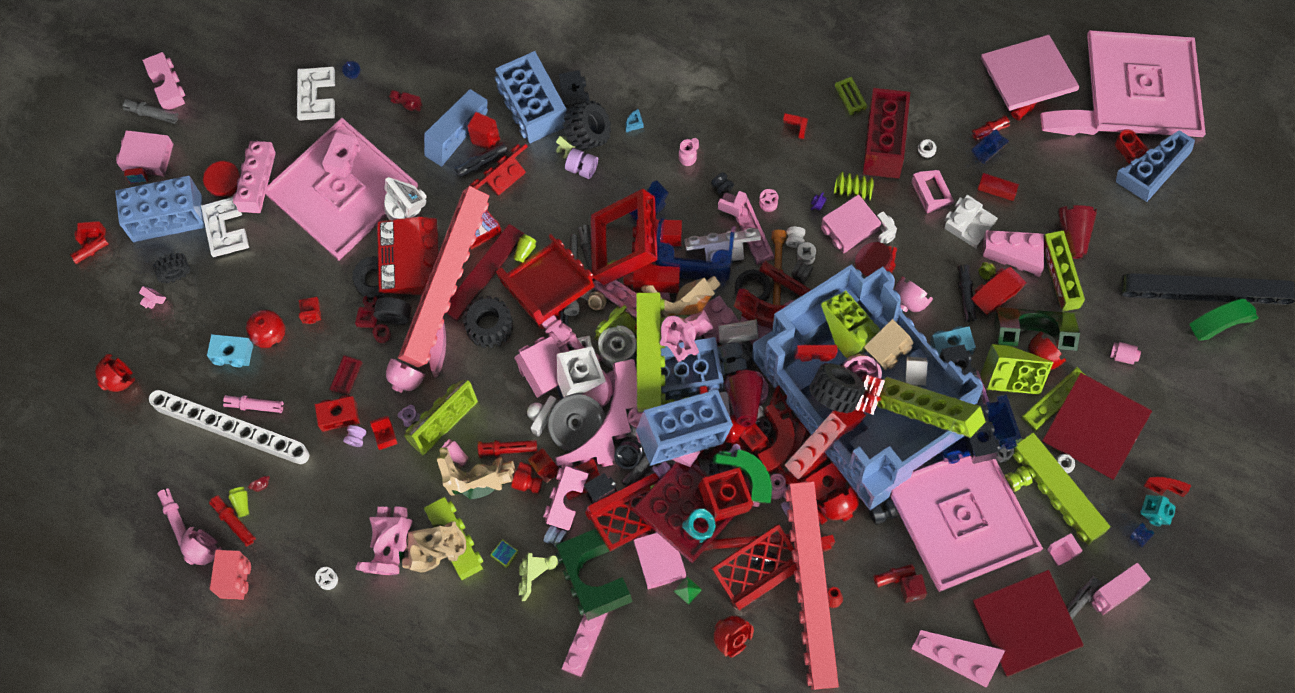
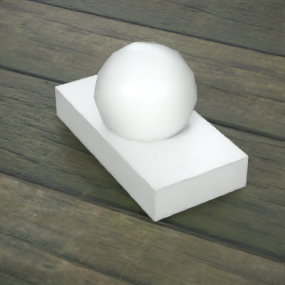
M756 319L718 326L721 345L759 339Z
M550 395L544 406L536 402L528 407L527 415L534 421L531 426L532 434L538 437L541 435L548 423L550 412L557 403L555 397Z

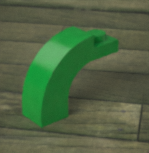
M1240 299L1202 315L1189 325L1198 341L1209 340L1231 326L1254 322L1258 319L1255 307L1250 302H1247L1246 299Z
M739 449L735 450L734 457H732V453L720 451V455H714L713 463L740 468L746 474L749 480V493L753 502L771 503V479L767 469L757 457Z

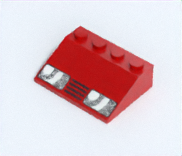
M414 217L378 222V292L422 295L438 256L437 218Z

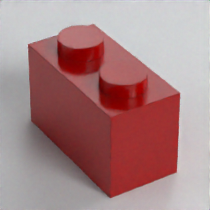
M475 112L467 126L471 142L476 146L489 150L498 145L500 141L496 120Z

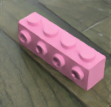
M250 141L248 148L245 150V162L241 165V177L237 180V192L233 196V203L236 204L239 212L261 213L276 154L271 142Z

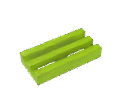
M852 76L835 83V87L850 115H853L854 112H860L861 109H867V104ZM848 82L861 105L857 104L852 92L850 91L847 85ZM841 85L844 87V89H845V91H846V93H847V95H848V97H849V99H850V101L852 102V104H853L854 107H852L851 103L849 102V100H848V98H847V96H846L844 90L842 89Z

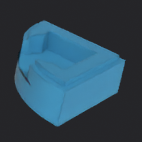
M639 109L633 111L625 123L626 132L644 128Z

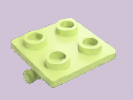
M528 553L522 559V563L519 566V575H522V580L518 587V595H522L521 601H526L530 595L532 580L547 569L551 570L557 566L558 560L556 556L539 558L532 557V553Z

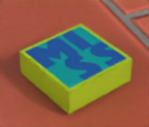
M502 539L490 556L507 568L519 552Z

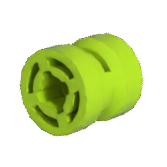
M1025 466L1017 468L1015 472L1005 474V478L1013 492L1020 490L1023 485L1028 486L1033 483L1032 477Z

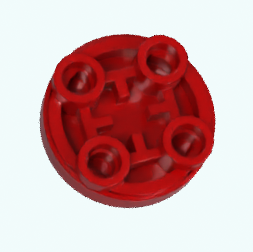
M218 161L211 164L205 170L203 183L207 191L215 196H232L236 192L237 180L241 175L233 163Z

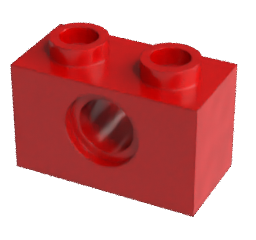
M345 395L337 400L331 401L327 399L315 404L317 422L322 432L360 424L357 402L353 396ZM341 409L340 414L333 415L335 410Z
M830 461L802 478L801 482H814L816 500L822 501L830 496L829 492L832 490L839 491L844 488L847 480L833 462ZM825 476L830 479V484L827 487L823 484Z

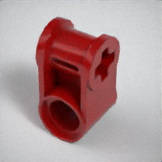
M1130 129L1123 130L1115 142L1116 148L1125 157L1129 165L1133 160L1139 159L1149 150L1135 132Z

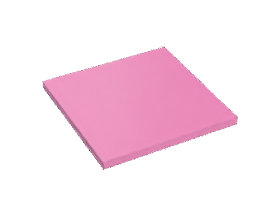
M1089 30L1087 38L1096 131L1122 132L1125 129H1130L1135 133L1173 135L1180 130L1188 136L1204 137L1206 133L1195 37Z
M341 118L267 186L265 195L339 261L376 227L378 222H381L386 217L384 211V201L387 193L384 189L386 178L389 177L409 183L416 188L418 183ZM336 132L357 138L360 146V152L358 156H355L351 172H348L347 177L326 172L322 164Z
M969 451L913 471L911 478L897 486L890 493L938 592L1043 550L996 459L973 464Z

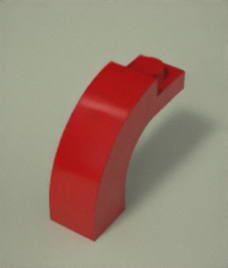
M745 288L739 289L734 303V307L742 312L741 316L749 321L756 319L758 325L773 329L774 314L787 306L764 302Z
M774 404L767 406L764 414L775 432L776 442L771 448L757 454V458L763 463L769 475L777 471L786 462L794 443V428L790 417L782 420L783 415L779 408H775Z

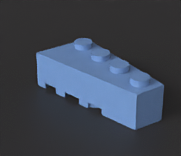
M471 89L464 94L425 132V157L442 167L469 134L467 126L475 112L483 115L487 114V99Z
M1177 131L1154 149L1148 150L1139 159L1133 160L1127 167L1118 170L1116 183L1147 202L1192 152L1195 140L1182 131Z

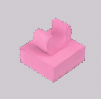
M143 286L139 292L144 296L140 304L145 308L149 307L152 309L155 303L163 304L166 299L165 296L153 288Z

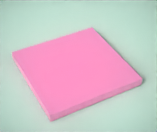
M1050 35L981 54V60L1009 110L1079 89L1078 83Z

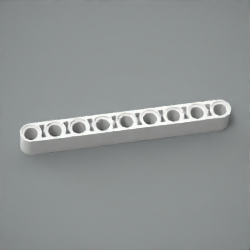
M156 390L149 396L150 404L158 412L297 464H304L309 459L310 455L304 444L161 390ZM160 399H164L162 403L157 404ZM177 405H181L178 410L174 411ZM198 411L195 417H191L193 412ZM211 418H215L213 423L208 424ZM233 424L231 429L225 430L227 425ZM250 430L249 435L243 437V433ZM263 437H268L266 442L260 443ZM285 443L283 449H277L280 444ZM298 450H303L301 455L295 456Z

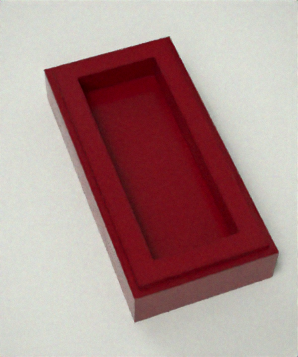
M343 355L329 390L343 396H349L362 361Z

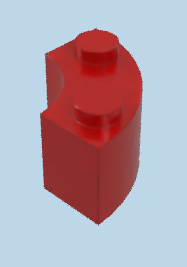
M1012 267L1005 270L1001 268L986 285L981 284L974 291L976 294L971 299L986 315L994 313L997 307L1002 306L1006 301L1014 297L1026 284L1025 280Z

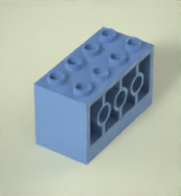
M535 51L495 68L497 76L494 78L497 83L498 92L504 96L507 109H511L513 113L511 115L515 124H519V131L523 139L527 138L530 144L565 128L563 126V122H565L563 118L566 115V108Z
M190 176L115 190L119 224L132 242L205 228L201 209L203 205L202 195Z
M716 337L694 340L699 353L697 355L689 354L680 362H678L668 346L661 348V356H665V367H661V375H665V387H662V394H665V400L674 399L675 402L681 400V398L699 395V388L702 386H707L708 392L717 389L719 392L723 391V377L717 352ZM683 342L679 343L680 348H684Z
M717 389L644 410L636 432L651 466L723 444L733 423Z

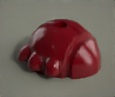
M263 476L249 484L248 488L255 492L266 489L270 476Z

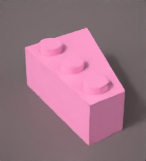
M986 230L983 238V257L1004 265L1008 264L1017 267V270L1028 271L1040 278L1044 269V234Z

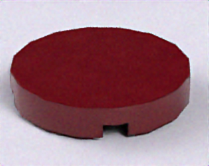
M871 242L859 250L856 255L855 265L862 275L866 277L881 267L887 271L893 256L891 250L884 243Z

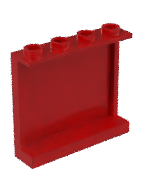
M551 234L549 235L552 242L550 245L510 272L506 273L502 267L495 271L501 284L538 325L595 287L592 281L594 276L588 268L585 270L582 262L578 258L574 259L570 249H565L562 241L559 238L555 239Z

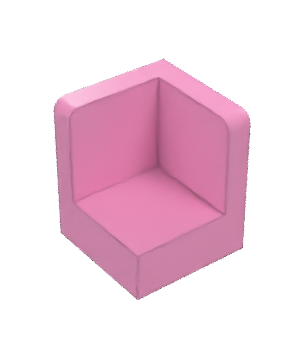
M739 191L737 196L725 193L723 198L718 201V210L739 217L746 202V193Z
M1072 534L1054 542L1047 549L1057 566L1079 556L1082 552Z

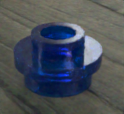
M350 61L344 64L342 71L347 78L355 79L359 76L361 68L357 62Z

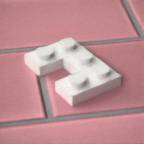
M334 67L298 69V120L335 118L334 99L317 100V87L335 86Z
M233 197L201 206L212 257L249 248L244 228L228 233L226 231L224 220L242 215V212H239L236 204L233 203Z

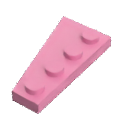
M924 630L920 631L912 647L913 650L986 688L1005 652L1002 649Z

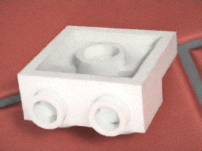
M967 195L964 199L961 197L955 205L957 209L954 213L952 211L948 213L944 220L946 221L944 229L972 247L977 248L983 240L986 230L990 231L997 221V217L982 208L983 204Z

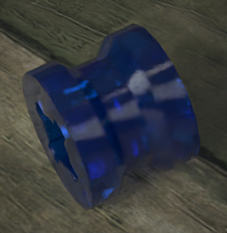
M1142 522L1129 537L1132 540H1136L1142 548L1155 532L1148 530Z

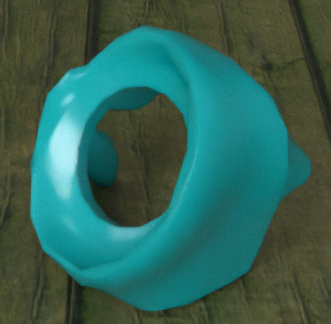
M696 509L683 522L682 527L689 535L700 540L699 542L702 543L705 539L713 536L715 519L706 509ZM696 518H704L708 522V530L705 533H699L694 529L693 522Z

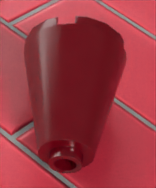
M1073 205V208L1067 210V206L1058 209L1062 231L1064 230L1072 259H1081L1083 255L1087 254L1097 214V209H1094L1092 206Z
M739 370L736 371V375H727L724 379V387L737 423L743 427H750L757 420L763 388V377L761 376L760 378L755 371Z

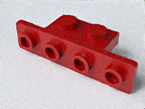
M517 144L511 149L512 153L509 156L504 155L497 161V166L488 168L483 173L484 177L480 180L478 178L469 185L478 189L484 183H487L493 192L499 196L526 173L515 157L528 146L526 144Z

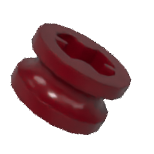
M379 324L373 329V336L377 342L386 343L391 338V332L388 326ZM381 330L384 332L385 330L386 335L384 337L380 335L379 337L378 332Z

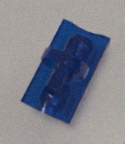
M995 129L977 144L971 152L976 155V158L981 163L985 164L1009 143V140L1004 138Z

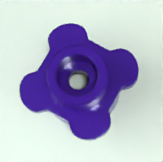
M824 192L820 195L815 194L810 202L812 204L810 210L815 208L819 211L827 199L823 196Z

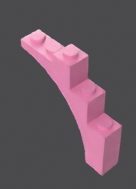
M634 359L613 364L615 378L614 395L604 422L596 433L582 446L567 454L555 457L557 466L561 465L562 468L564 464L573 466V462L580 461L583 464L592 460L593 457H595L596 464H601L602 467L613 465L615 448L612 437L615 436V440L627 437L626 433H630L631 430L626 409L630 412L633 408H637V370Z

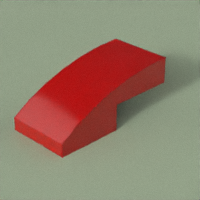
M1149 477L1143 487L1160 495L1169 490L1184 497L1189 492L1191 485L1171 478Z

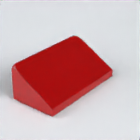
M983 173L978 190L1014 201L1019 184Z

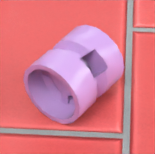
M573 148L567 157L565 170L574 174L579 172L580 176L591 179L598 165V157L589 153L585 155L584 151Z

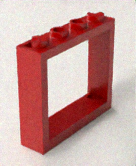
M641 189L591 215L592 274L595 280L606 285L658 260L655 197L646 190ZM638 209L639 250L607 265L606 224Z

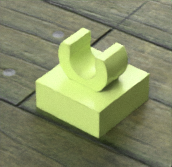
M559 136L556 141L560 145L557 147L556 152L561 153L563 149L565 150L564 159H567L570 151L576 148V146L573 147L571 145V141H568L567 137Z

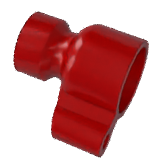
M520 462L513 477L511 488L520 491L529 489L532 493L539 494L543 479L532 478V465Z

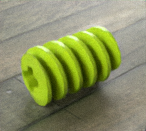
M841 171L836 179L834 194L839 189L840 195L847 191V196L850 197L854 192L855 197L861 194L863 200L869 195L870 201L874 186L873 177H870L868 182H866V176L859 180L858 174H856L852 179L851 173L844 177V172Z

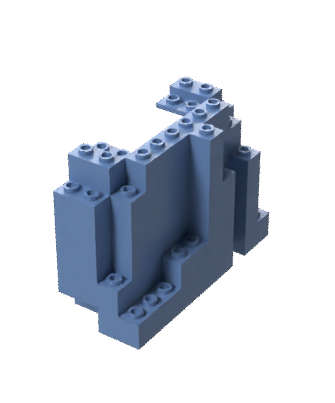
M851 264L775 313L773 330L753 343L752 360L774 388L780 386L787 395V405L811 435L835 410L817 401L809 391V386L820 365L832 363L842 366L847 358L837 348L838 353L831 361L823 362L820 359H812L811 361L803 362L800 359H794V351L797 345H836L821 304L845 290L880 330L893 319L913 341L911 345L913 348L906 355L902 354L897 359L898 363L892 369L888 368L885 371L880 366L882 372L881 379L884 380L886 377L905 382L907 357L927 358L926 385H921V388L972 404H976L984 388L981 380L971 372L964 376L962 369L958 365L955 366L952 361L947 364L940 359L937 350L934 347H930L925 336L915 329L912 320L906 318L902 313L900 295L897 291L893 290L895 279L883 267L864 278L861 271L855 269ZM876 406L874 415L864 412L867 416L858 426L840 437L825 453L869 510L889 498L893 489L911 478L913 470L964 435H959L955 432L941 429L940 427L926 424Z

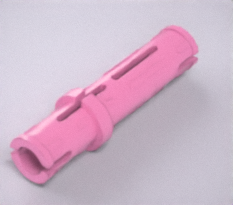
M225 395L223 402H226L223 403L224 407L240 408L242 411L250 409L282 413L283 406L281 405H284L283 401L248 398L245 395L242 397Z
M163 489L157 495L163 506L162 511L167 515L180 546L181 539L187 530L178 512V504L174 502L170 490Z

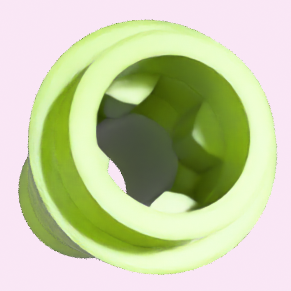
M523 234L522 238H519L513 259L523 263L536 247V240Z
M244 487L228 491V498L237 516L244 517L249 515L248 496Z

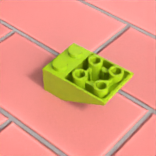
M845 290L821 304L834 342L842 354L849 358L850 356L866 352L864 346L881 330L853 297Z
M992 344L980 376L987 390L1041 394L1053 361L1011 346Z

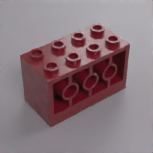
M873 88L862 175L900 179L905 154L911 92Z

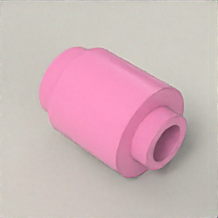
M1114 342L1110 357L1115 358V361L1133 365L1134 361H1139L1141 351L1137 350L1138 346Z

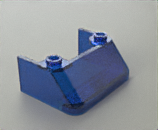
M665 218L660 219L657 228L658 260L655 261L656 266L680 267V278L699 280L705 278L707 281L715 276L718 282L722 283L730 278L736 234L735 226H732L729 250H717L713 254L712 261L674 257L675 251L673 246L663 242Z

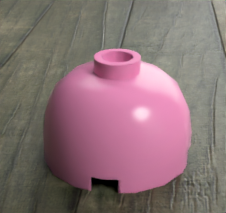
M902 276L894 289L900 295L901 309L904 312L908 310L912 312L924 310L933 298L929 297L927 299L925 297L927 293L911 281L908 283L904 282L906 278Z
M866 354L850 356L842 365V367L855 373L861 380L865 374L880 379L882 376L880 365L874 358Z
M392 358L386 369V378L393 385L392 389L400 393L403 390H415L426 375Z
M190 527L184 533L180 544L184 560L191 565H206L212 562L215 557V550H222L221 546L218 549L214 545L217 544V541L205 531L199 529L196 532L193 530L194 527Z

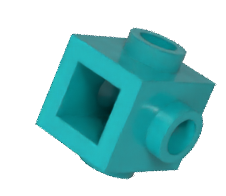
M1146 495L1141 514L1152 525H1170L1176 507L1167 497Z

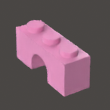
M162 52L144 59V65L153 83L161 80L165 81L161 86L154 89L162 108L168 111L185 104L183 99L185 93L182 86L178 87L177 82L180 81L176 72L171 70L174 66L170 57L166 58Z
M565 464L563 469L559 468L556 479L559 480L557 487L552 488L550 494L552 501L550 506H546L543 515L546 518L547 524L570 530L575 510L565 506L563 498L569 491L574 490L582 493L588 476L587 471Z

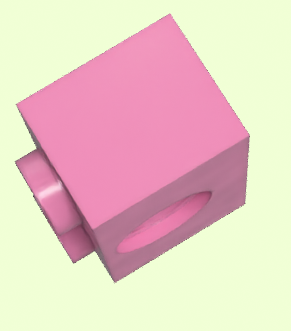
M338 132L335 133L322 162L326 172L347 177L348 172H351L355 156H358L360 152L357 138Z

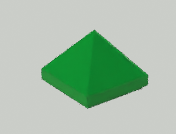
M688 576L674 590L688 605L702 591Z

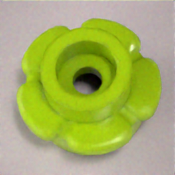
M983 262L978 272L983 279L989 280L995 277L996 267L992 263Z

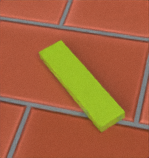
M1076 367L1021 418L1034 431H1037L1061 409L1078 376L1083 372Z

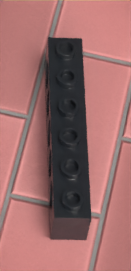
M965 344L941 350L939 357L943 362L948 364L952 361L955 366H962L964 376L970 372L977 376L975 368H972L970 363L972 361L970 351H966ZM981 392L979 400L975 405L981 406L986 422L971 438L964 436L973 464L996 459L1000 451V444L993 435V423L988 420V407L986 403L983 404L981 398L983 397V392ZM977 437H984L986 442L979 441Z

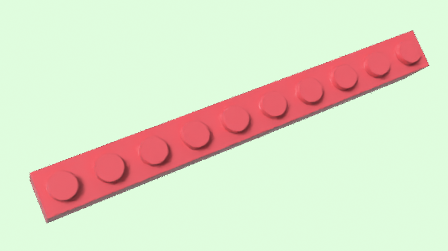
M471 186L462 192L398 356V359L418 368L427 364L431 357L429 352L437 341L436 333L444 323L442 318L451 305V302H449L450 297L456 292V281L463 274V263L469 258L470 252L468 250L470 245L472 246L476 240V229L480 228L483 221L481 216L489 206L487 202L489 195Z
M814 482L790 484L788 490H785V499L790 505V510H787L788 522H792L790 541L794 542L795 550H792L793 562L797 563L794 577L795 582H799L800 590L797 591V601L801 603L802 611H799L800 624L804 625V632H801L802 643L806 644L807 650L804 653L805 665L809 667V673L806 674L807 685L811 686V690L836 688L839 686Z

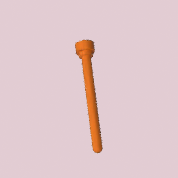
M784 230L772 231L771 240L775 244L774 267L777 269H782V245L787 238V232ZM774 282L773 304L780 305L781 284Z

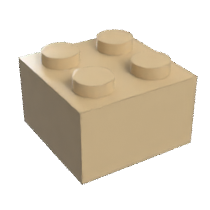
M892 319L864 346V349L886 371L888 368L892 369L898 363L897 359L902 354L906 355L913 348L911 346L913 341Z

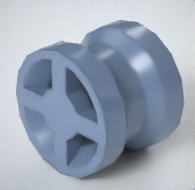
M551 525L544 537V542L553 544L557 549L556 545L564 542L567 531L559 530L556 526Z

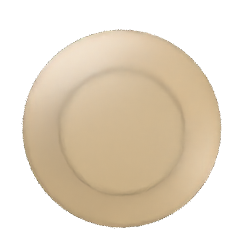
M594 291L588 297V305L594 310H601L606 305V297L603 293Z

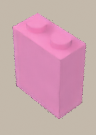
M126 131L125 136L121 139V150L117 154L116 162L122 171L143 168L146 174L165 176L173 143L167 135Z
M857 195L823 217L821 229L825 235L831 237L837 250L840 249L844 254L878 232L881 221L860 195Z
M552 336L547 339L544 337L539 338L532 347L528 345L518 350L519 354L514 357L537 398L559 386L557 382V354L561 352Z
M657 532L651 535L644 533L637 537V539H634V545L647 589L686 578L680 552Z
M1136 563L1100 588L1092 596L1091 604L1097 612H1101L1104 615L1140 590L1151 579L1142 567Z

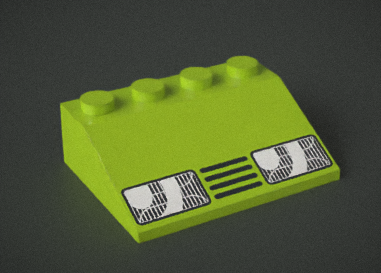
M462 380L452 384L448 388L447 393L442 398L439 397L429 411L421 414L420 420L415 425L412 424L407 428L404 434L406 440L421 455L424 456L478 402L471 383L468 380Z

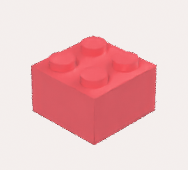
M215 550L210 590L221 599L244 600V596L248 592L247 574L251 572L249 560L240 551Z

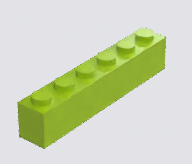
M637 293L638 412L666 404L665 394H662V387H665V375H661V367H665V356H661V348H665V346H661L659 343L661 341V326L665 318H661V311H665V301L661 299L660 293Z
M1034 432L1014 446V459L1027 468L1032 479L1034 478L1038 483L1039 490L1043 494H1047L1051 499L1052 506L1056 510H1060L1064 515L1065 522L1077 531L1076 535L1082 542L1089 545L1108 531L1110 525Z

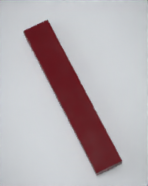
M511 224L505 228L450 298L449 302H451V305L445 314L458 322L464 311L467 310L468 304H472L471 301L476 299L495 275V271L502 266L516 248L519 238H522L524 234L522 231Z

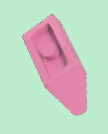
M939 170L923 171L913 175L912 184L926 213L954 203ZM935 178L945 199L934 200L925 181Z

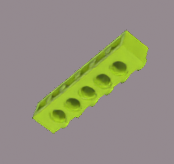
M889 377L884 379L885 382L880 394L881 400L877 403V407L881 409H886L970 438L986 422L981 406Z

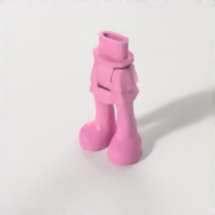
M553 315L542 323L546 329L545 333L548 334V337L552 336L561 353L570 351L567 347L568 345H571L574 350L585 348L577 339L576 334L572 332V329L562 323L561 319L558 320ZM596 354L598 362H600L602 358L599 354Z

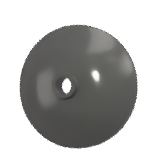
M582 394L566 396L559 400L550 412L548 418L550 436L560 448L571 452L582 446L596 433L606 418L600 404L589 396ZM576 418L577 423L575 425H572V419Z

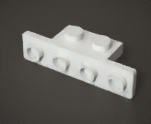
M747 228L744 231H728L723 234L711 233L701 237L691 236L684 239L686 250L705 248L706 263L708 265L743 260L742 243L761 240L759 229Z

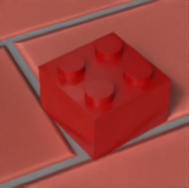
M740 468L705 477L698 485L707 511L712 514L715 522L749 512L754 505Z

